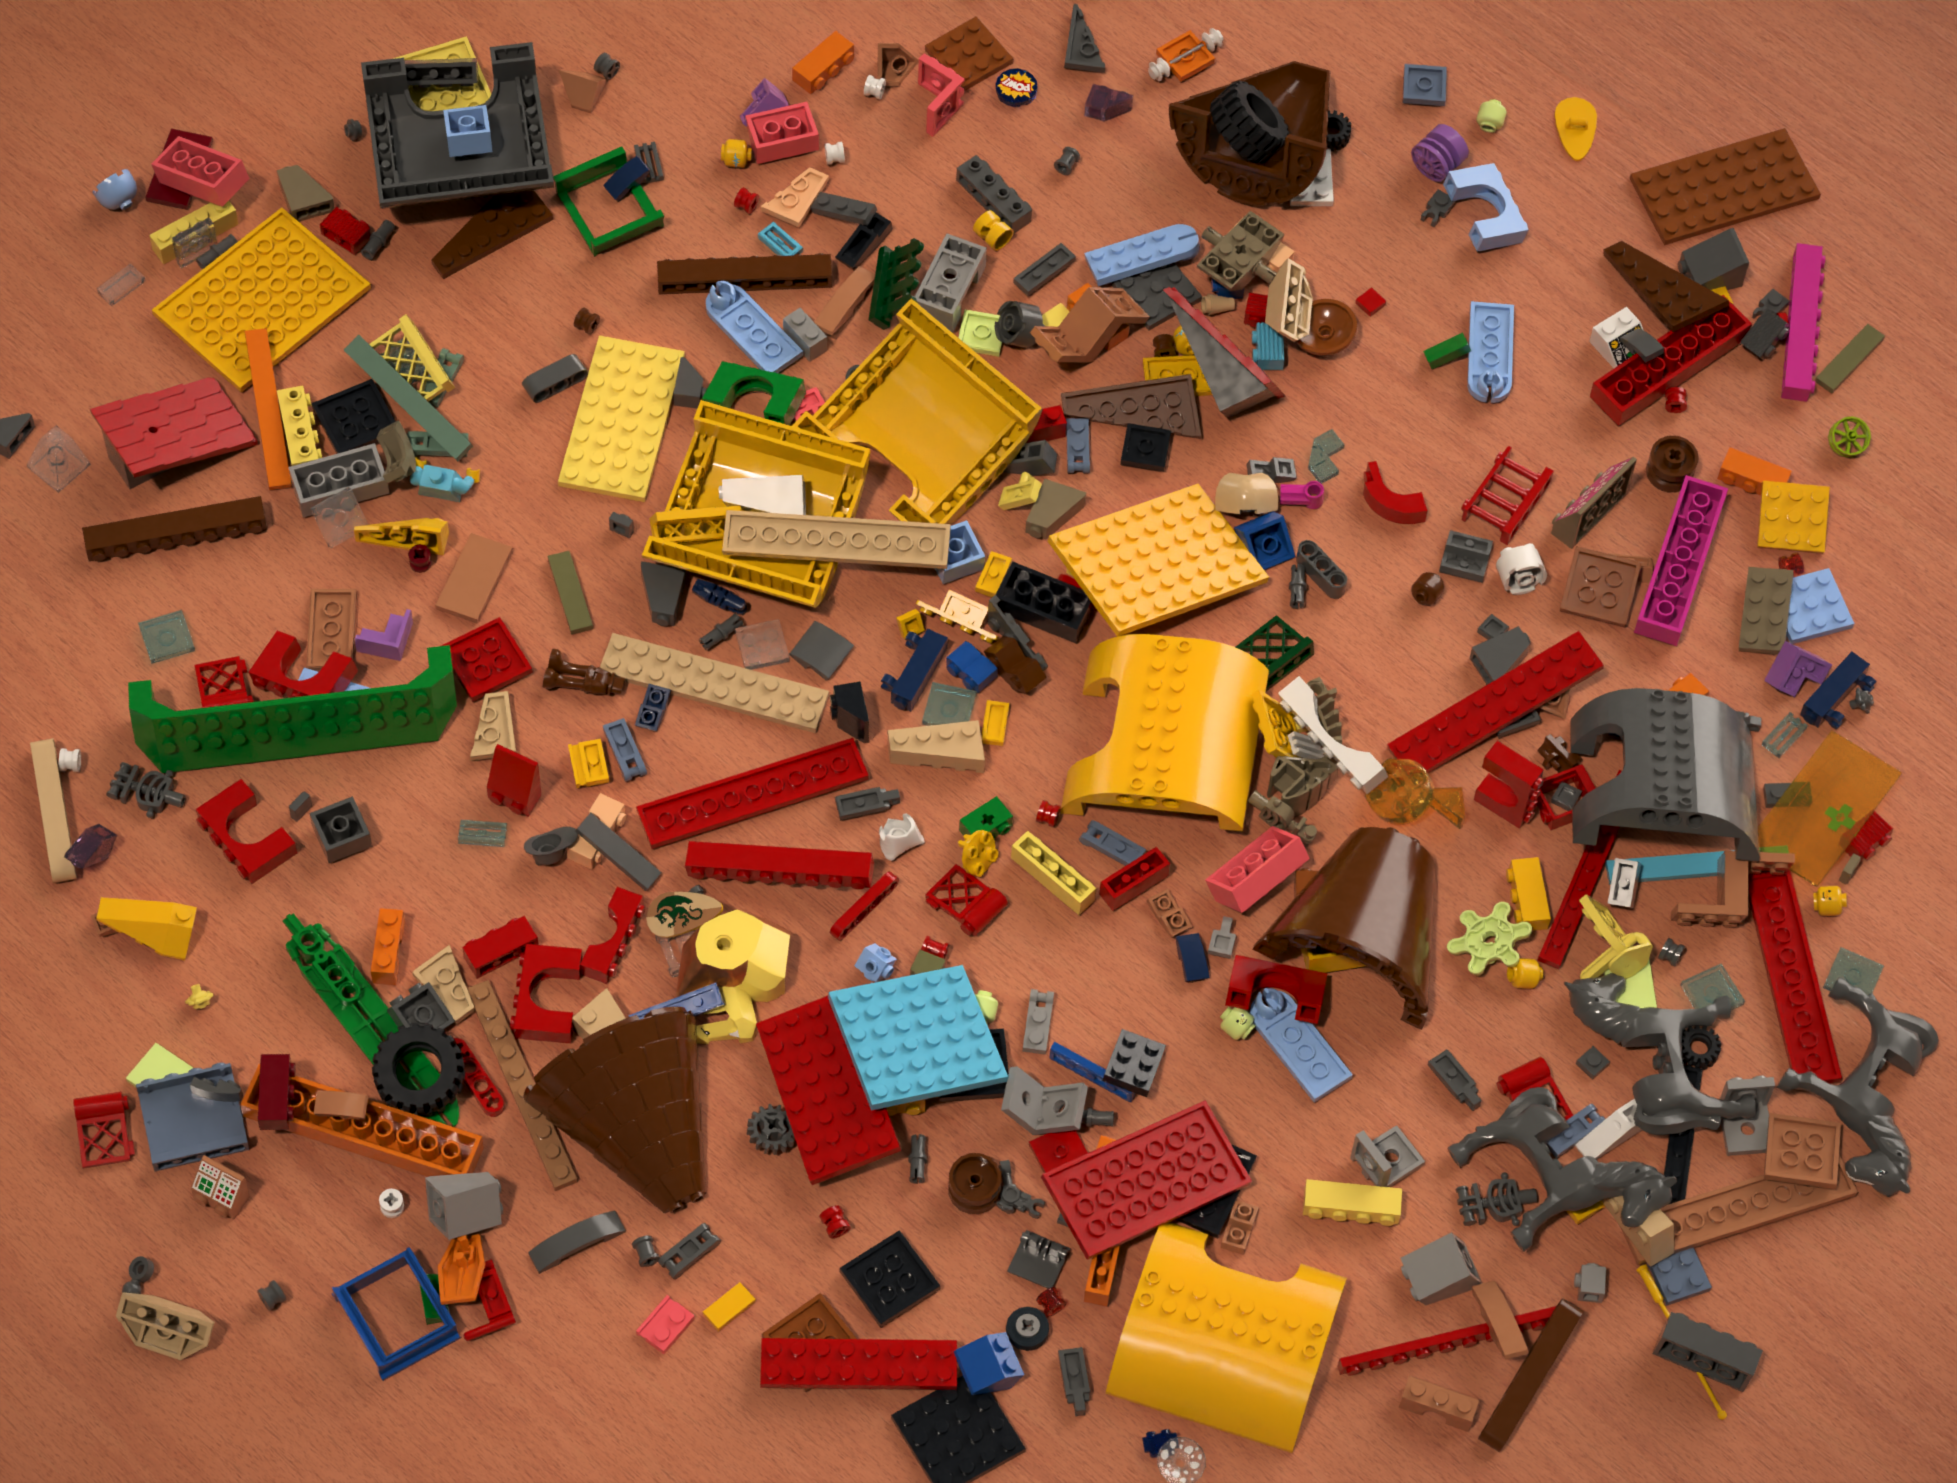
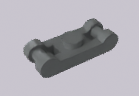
M703 1223L659 1258L658 1263L663 1268L666 1267L670 1271L669 1275L675 1280L706 1253L715 1249L721 1243V1239L717 1235H713L710 1232V1227ZM703 1238L705 1242L701 1244L698 1239ZM678 1256L681 1261L676 1265L673 1259Z

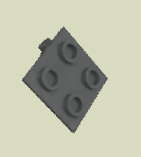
M1026 1230L1022 1233L1021 1242L1007 1272L1052 1290L1070 1248Z

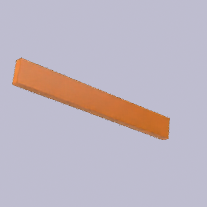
M267 328L245 331L269 490L291 488Z

